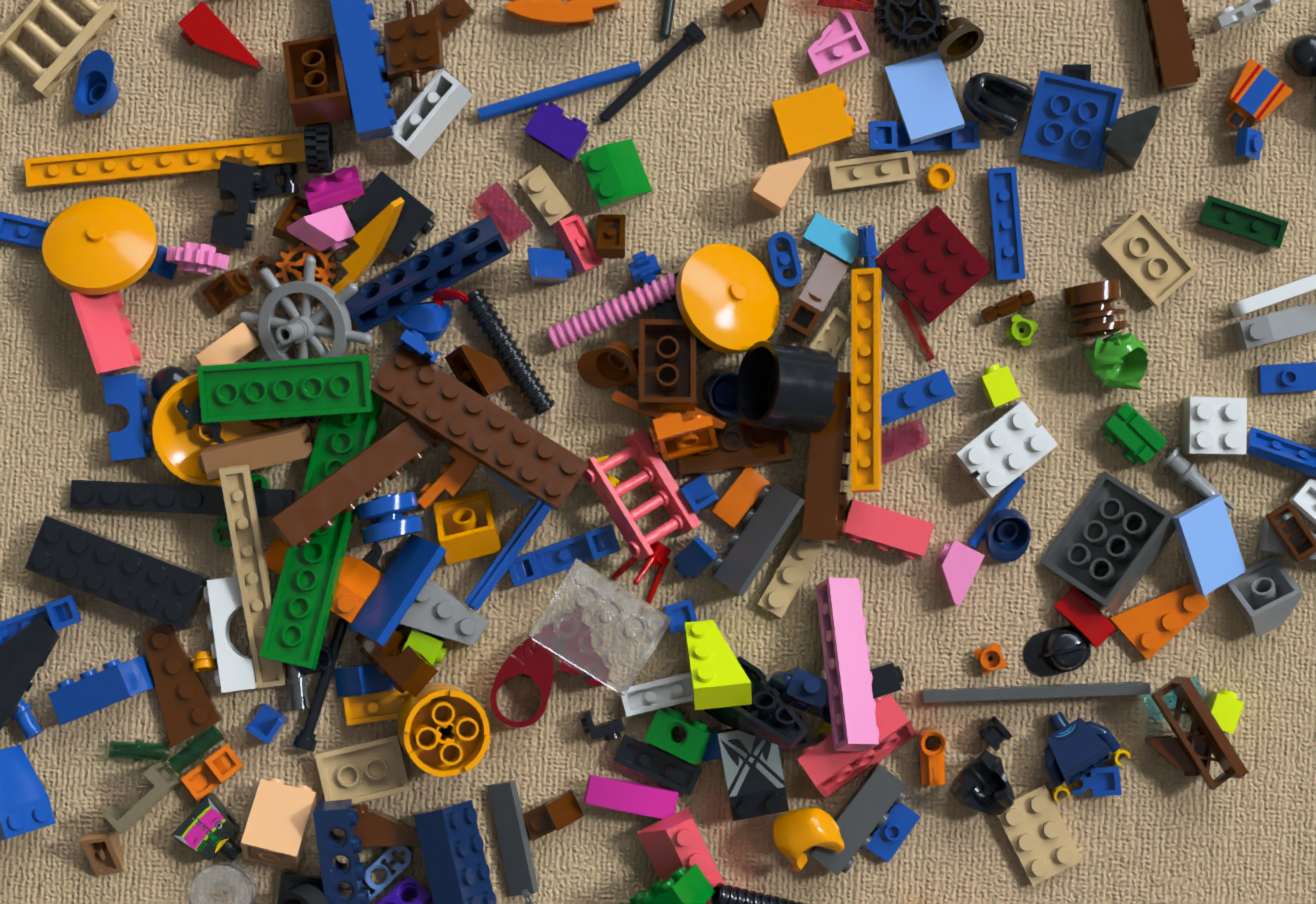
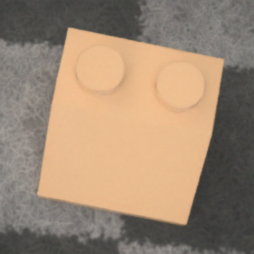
M805 157L768 166L764 173L759 170L750 184L749 189L753 191L751 199L780 215L808 170L812 160Z

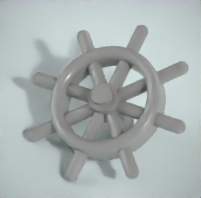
M311 255L307 256L304 261L303 280H296L281 285L270 269L262 268L260 276L272 292L262 304L259 314L245 311L239 314L241 322L258 325L260 341L266 354L256 362L295 359L286 352L295 343H298L297 359L309 358L310 345L319 357L345 356L350 342L369 345L373 340L372 336L368 333L352 331L350 315L344 304L358 291L357 284L349 283L339 293H336L325 284L315 281L316 259ZM302 293L301 312L289 295ZM313 296L324 304L314 314H312ZM280 305L283 306L291 320L276 317ZM331 314L334 327L321 325V322ZM318 336L334 339L330 351Z

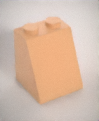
M276 778L260 779L241 840L243 858L299 872L316 805V792H312L311 788L304 785H296V787L285 785L282 780Z

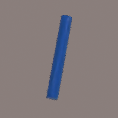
M1019 476L1011 482L967 541L970 546L975 549L986 536V527L990 519L998 511L1007 508L1026 481Z

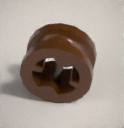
M260 256L253 261L251 266L252 274L259 281L264 282L260 273H258V267L262 268L260 266L262 262H265L268 266L272 265L271 272L276 277L275 274L278 273V266H276V262L272 258Z

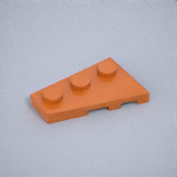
M1188 583L1122 613L1108 617V619L1145 660H1149L1205 610L1210 603L1203 595H1198L1192 583Z

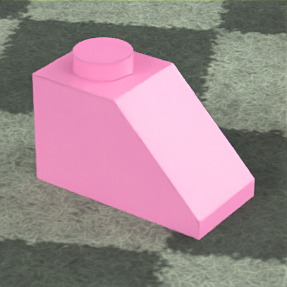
M342 205L304 216L286 227L290 234L319 252L330 248L333 252L339 251L347 247V241L356 235Z
M951 540L949 544L944 543L938 558L941 559L939 568L951 603L960 606L985 555L955 540Z

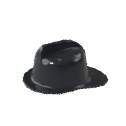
M1062 626L1032 636L1026 643L1023 652L1024 661L1032 672L1040 676H1054L1082 667L1088 660L1091 650L1090 643L1076 632L1075 627Z

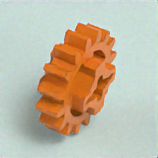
M301 241L297 248L289 244L288 249L290 252L288 254L280 253L284 261L276 262V266L282 268V272L275 275L277 278L284 279L281 285L291 282L288 272L294 273L298 280H303V273L294 269V267H304L305 258L310 255L316 258L315 254H317L322 259L325 269L319 268L316 264L315 271L319 273H315V279H323L320 283L330 288L333 287L328 281L330 278H337V275L331 273V269L337 267V264L329 263V259L333 256L331 252L324 254L323 251L319 252L310 245L305 246L304 242ZM304 252L300 260L295 263L290 262L295 255ZM298 293V300H302V293Z

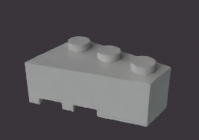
M429 578L399 624L473 646L491 621L471 609L458 597Z

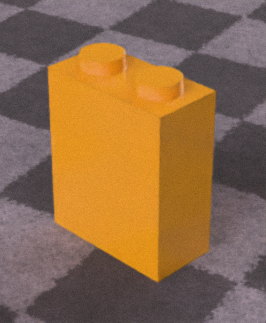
M836 82L771 103V110L787 160L852 139V132L856 131L852 115L847 116L844 108V105L847 104L846 95L843 88L838 89Z

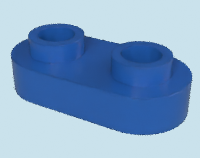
M777 232L771 236L767 245L774 279L779 286L792 288L800 282L802 277V268L796 242L789 233ZM777 243H785L787 249L784 252H779L776 249ZM789 269L792 271L793 277L785 279L782 272Z

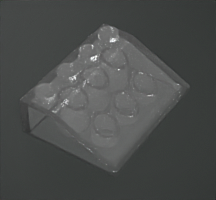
M576 558L568 566L527 637L624 696L661 640L672 618Z

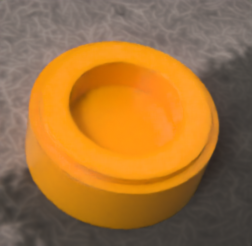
M945 163L932 165L926 174L927 185L936 192L948 190L955 180L953 169Z

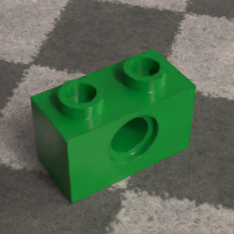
M668 707L667 710L657 709L644 741L693 765L701 764L714 736L713 732L707 730L709 725L697 719H693L690 722L682 718L684 713ZM680 726L686 732L685 739L682 742H679L675 737V732Z

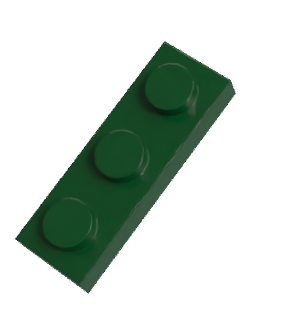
M1210 195L1205 198L1197 222L1274 249L1280 248L1288 225V221Z

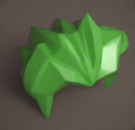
M1119 332L1103 340L1097 337L1091 349H1084L1089 368L1093 372L1094 377L1103 386L1142 390L1138 383L1147 371L1148 353L1143 342L1137 341L1132 332L1123 335Z

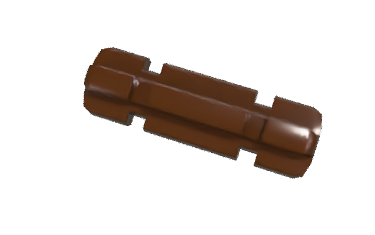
M1026 290L1020 293L1018 297L1015 295L996 303L995 307L990 306L981 311L983 320L989 324L996 321L997 317L1003 318L1021 310L1023 306L1026 308L1036 302L1034 294L1031 290Z

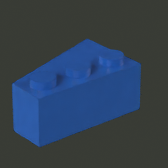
M143 655L120 663L118 658L103 664L104 670L97 673L95 668L80 674L81 680L74 682L73 678L58 683V690L48 695L60 725L154 688L155 683L146 656Z

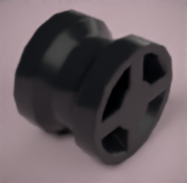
M995 716L989 719V724L986 727H980L977 730L981 737L996 752L1000 749V744L1004 740H1010L1013 737Z

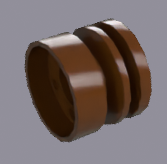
M1120 280L1088 283L1061 290L1064 308L1077 309L1078 312L1077 315L1066 319V324H1080V327L1068 330L1069 338L1092 339L1104 337L1128 328L1126 320L1114 321L1113 317L1126 314L1125 309H1112L1111 303L1123 299Z

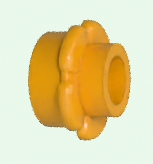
M209 651L195 653V658L190 659L194 672L203 673L216 670L217 659H214Z

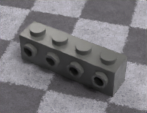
M877 762L834 818V821L839 826L841 838L844 842V850L837 854L834 850L813 846L809 850L810 856L836 876L841 871L846 873L855 861L852 857L857 850L863 851L871 841L870 833L876 826L880 828L889 817V814L886 812L892 804L897 806L906 795L904 789L907 785Z

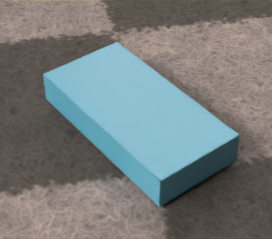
M818 213L815 214L802 237L849 265L852 264L859 252V239L856 234Z

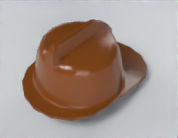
M613 341L603 348L589 351L578 360L577 369L579 375L586 383L597 388H610L631 383L636 379L638 373L637 347L631 348L621 341Z

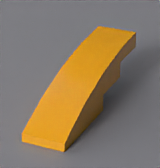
M402 197L391 202L353 237L360 247L341 264L348 271V274L331 288L336 293H339L349 283L356 284L382 252L396 226L405 201Z

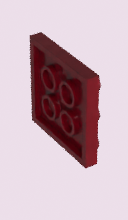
M938 205L875 259V264L928 324L993 269Z

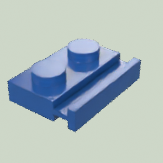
M406 329L392 346L397 349L399 345H403V348L414 352L419 358L422 357L430 365L440 354L438 351L434 354L429 351V345L425 343L426 338L415 330L410 332Z

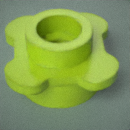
M1019 314L1014 315L1011 318L1012 324L1010 329L1005 332V337L1009 341L1015 340L1020 342L1021 346L1027 347L1032 343L1031 337L1034 331L1037 330L1038 325L1033 320L1023 319ZM1020 328L1024 329L1023 333L1019 332Z

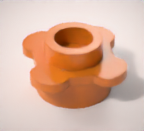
M991 643L989 647L984 649L978 648L974 652V657L979 660L981 665L980 672L984 675H989L992 670L998 668L1004 669L1007 664L1006 659L1003 658L1000 652L1001 646L998 643ZM989 656L993 657L992 661H988Z

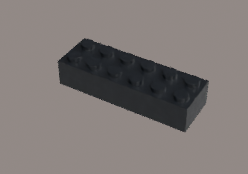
M45 515L25 566L27 570L182 630L190 629L204 593L203 588L207 586L206 580L210 578V576L59 517Z

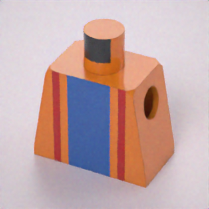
M1250 58L1242 65L1224 99V104L1232 109V112L1225 119V123L1237 131L1238 127H1241L1245 121L1255 126L1283 102L1293 90Z

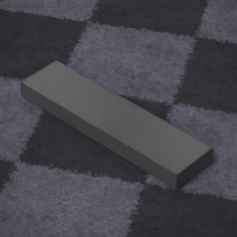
M516 781L488 785L487 789L510 896L534 894L539 891Z

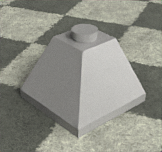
M1274 555L1247 568L1245 573L1225 583L1243 620L1256 637L1281 626L1303 596V591Z

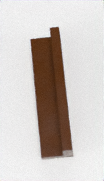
M1176 676L1150 695L1210 790H1215L1230 777L1241 779L1249 773L1189 677ZM1171 690L1177 696L1175 709L1168 708L1161 698ZM1181 714L1188 715L1192 720L1190 733L1182 731L1179 726ZM1196 737L1203 738L1207 744L1205 756L1197 755L1194 750ZM1210 761L1218 762L1224 771L1214 780L1209 774Z

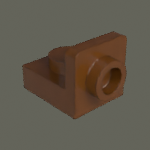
M236 268L224 272L205 288L202 293L216 313L221 314L241 297L250 294L253 288L250 286L248 278Z

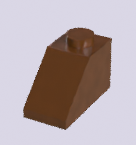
M465 344L444 357L457 380L486 399L495 396L511 384L496 359Z
M1176 735L1145 737L1146 743L1175 769L1184 772V776H1200ZM1196 737L1194 745L1195 752L1201 756H1205L1207 745L1203 738Z

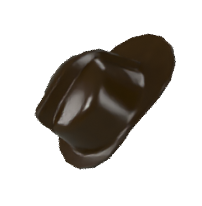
M956 17L950 21L946 19L938 34L939 44L937 51L950 61L962 60L972 55L984 41V33L967 18Z

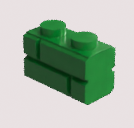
M1128 402L1120 404L1100 425V428L1104 431L1101 434L1102 437L1112 446L1117 443L1124 450L1122 456L1132 465L1136 463L1140 466L1145 465L1167 442Z

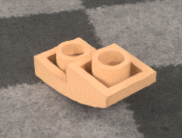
M242 322L197 354L195 359L200 365L235 363L257 348L260 343L246 324Z

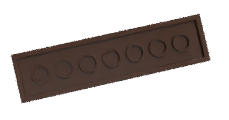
M399 345L372 380V394L558 512L588 470L589 463L433 364L430 365L427 363L428 361L422 357L419 358L414 352L403 348V345Z

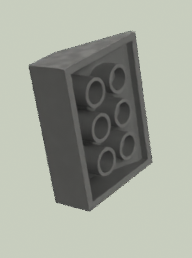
M1104 471L1042 557L1040 563L1072 587H1075L1090 600L1115 615L1175 532L1176 527L1173 521L1175 516Z

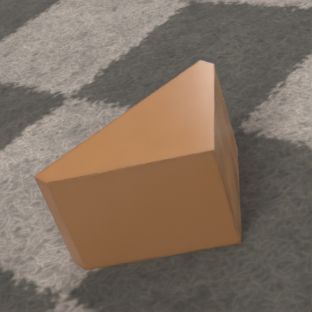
M110 829L89 832L81 837L82 846L96 876L124 872L120 837L117 831L113 832Z

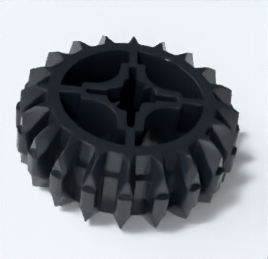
M876 0L882 6H875L873 10L874 13L882 15L874 18V24H883L877 30V33L881 35L887 32L888 35L885 37L884 42L887 44L891 39L895 40L893 45L895 50L898 49L900 43L904 44L903 50L905 53H908L910 45H913L916 53L920 52V43L926 49H929L931 47L930 39L936 43L939 41L938 33L943 26L941 23H944L946 19L949 20V16L941 14L949 10L948 5H940L944 0H926L932 8L933 20L923 11V0H913L909 3L901 1L897 3L894 0ZM917 4V7L915 9L916 14L913 17V19L910 20L909 24L906 26L905 23L908 19L907 14L910 12V10L913 9L914 5ZM889 9L894 11V15L901 20L899 31L891 23ZM914 26L929 28V30L919 35H906L908 30Z

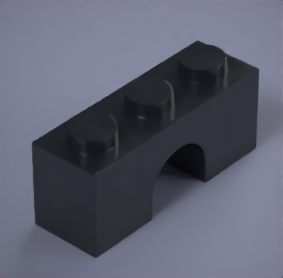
M227 155L221 160L217 188L232 192L237 198L238 207L237 210L231 212L218 210L213 215L210 243L244 249L248 241L252 242L255 225H251L252 214L256 215L259 198L254 197L255 188L260 187L262 180V170H258L259 161Z

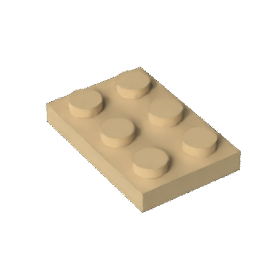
M1143 207L1099 244L1154 307L1160 305L1199 270Z
M398 735L315 754L325 801L352 799V804L411 790Z
M1044 784L1015 798L1014 804L1010 809L1001 815H996L1032 886L1083 861Z

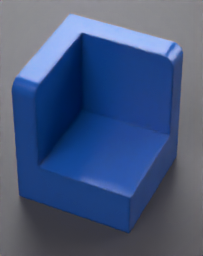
M704 474L680 488L694 512L699 511L719 498Z
M264 703L253 721L245 729L265 743L270 744L274 742L289 718L272 706Z

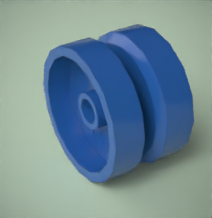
M415 492L384 495L371 499L372 501L358 504L355 507L358 520L364 522L376 519L377 522L362 528L361 535L364 545L424 530L421 516H402V513L414 510L418 506Z

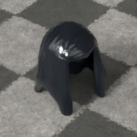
M983 72L972 76L965 84L963 97L965 105L977 118L995 131L1011 136L1018 126L1017 122H1020L1028 108L1027 103L1032 99L1033 90L1016 79L1000 74Z

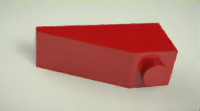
M203 1L177 23L183 29L180 35L190 46L196 43L201 50L259 72L263 69L261 64Z

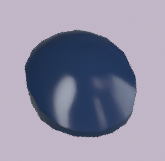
M729 371L716 372L704 384L703 396L706 404L713 412L723 418L730 420L741 419L736 403L738 375Z
M1014 509L998 511L990 519L986 527L985 543L989 554L999 562L1009 563L1016 561L1027 550L1031 538V529L1024 515Z

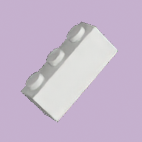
M440 69L424 88V91L418 95L399 118L397 125L393 126L394 135L391 137L420 160L473 95L445 70Z

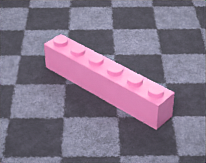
M828 577L816 585L834 750L865 752L879 744V729L876 726V702L873 698L871 685L873 676L869 669V646L866 643L865 636L866 620L863 616L861 603L863 595L859 587V579Z

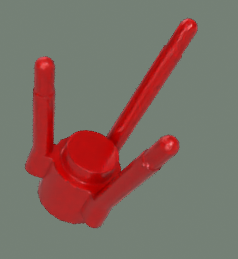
M659 541L650 545L654 554L644 559L646 563L633 581L634 585H638L651 566L657 568L660 564L643 607L645 611L649 609L665 567L671 560L668 558L671 550ZM632 556L611 576L612 580H616L637 561V558Z

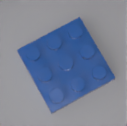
M1040 70L1019 153L1103 172L1107 153L1103 151L1105 142L1101 138L1108 125L1113 127L1116 121L1124 89Z

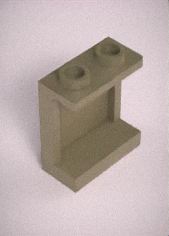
M164 761L152 765L143 773L154 787L129 811L125 812L116 803L101 812L105 817L103 822L111 831H117L121 834L132 828L181 782L179 777Z

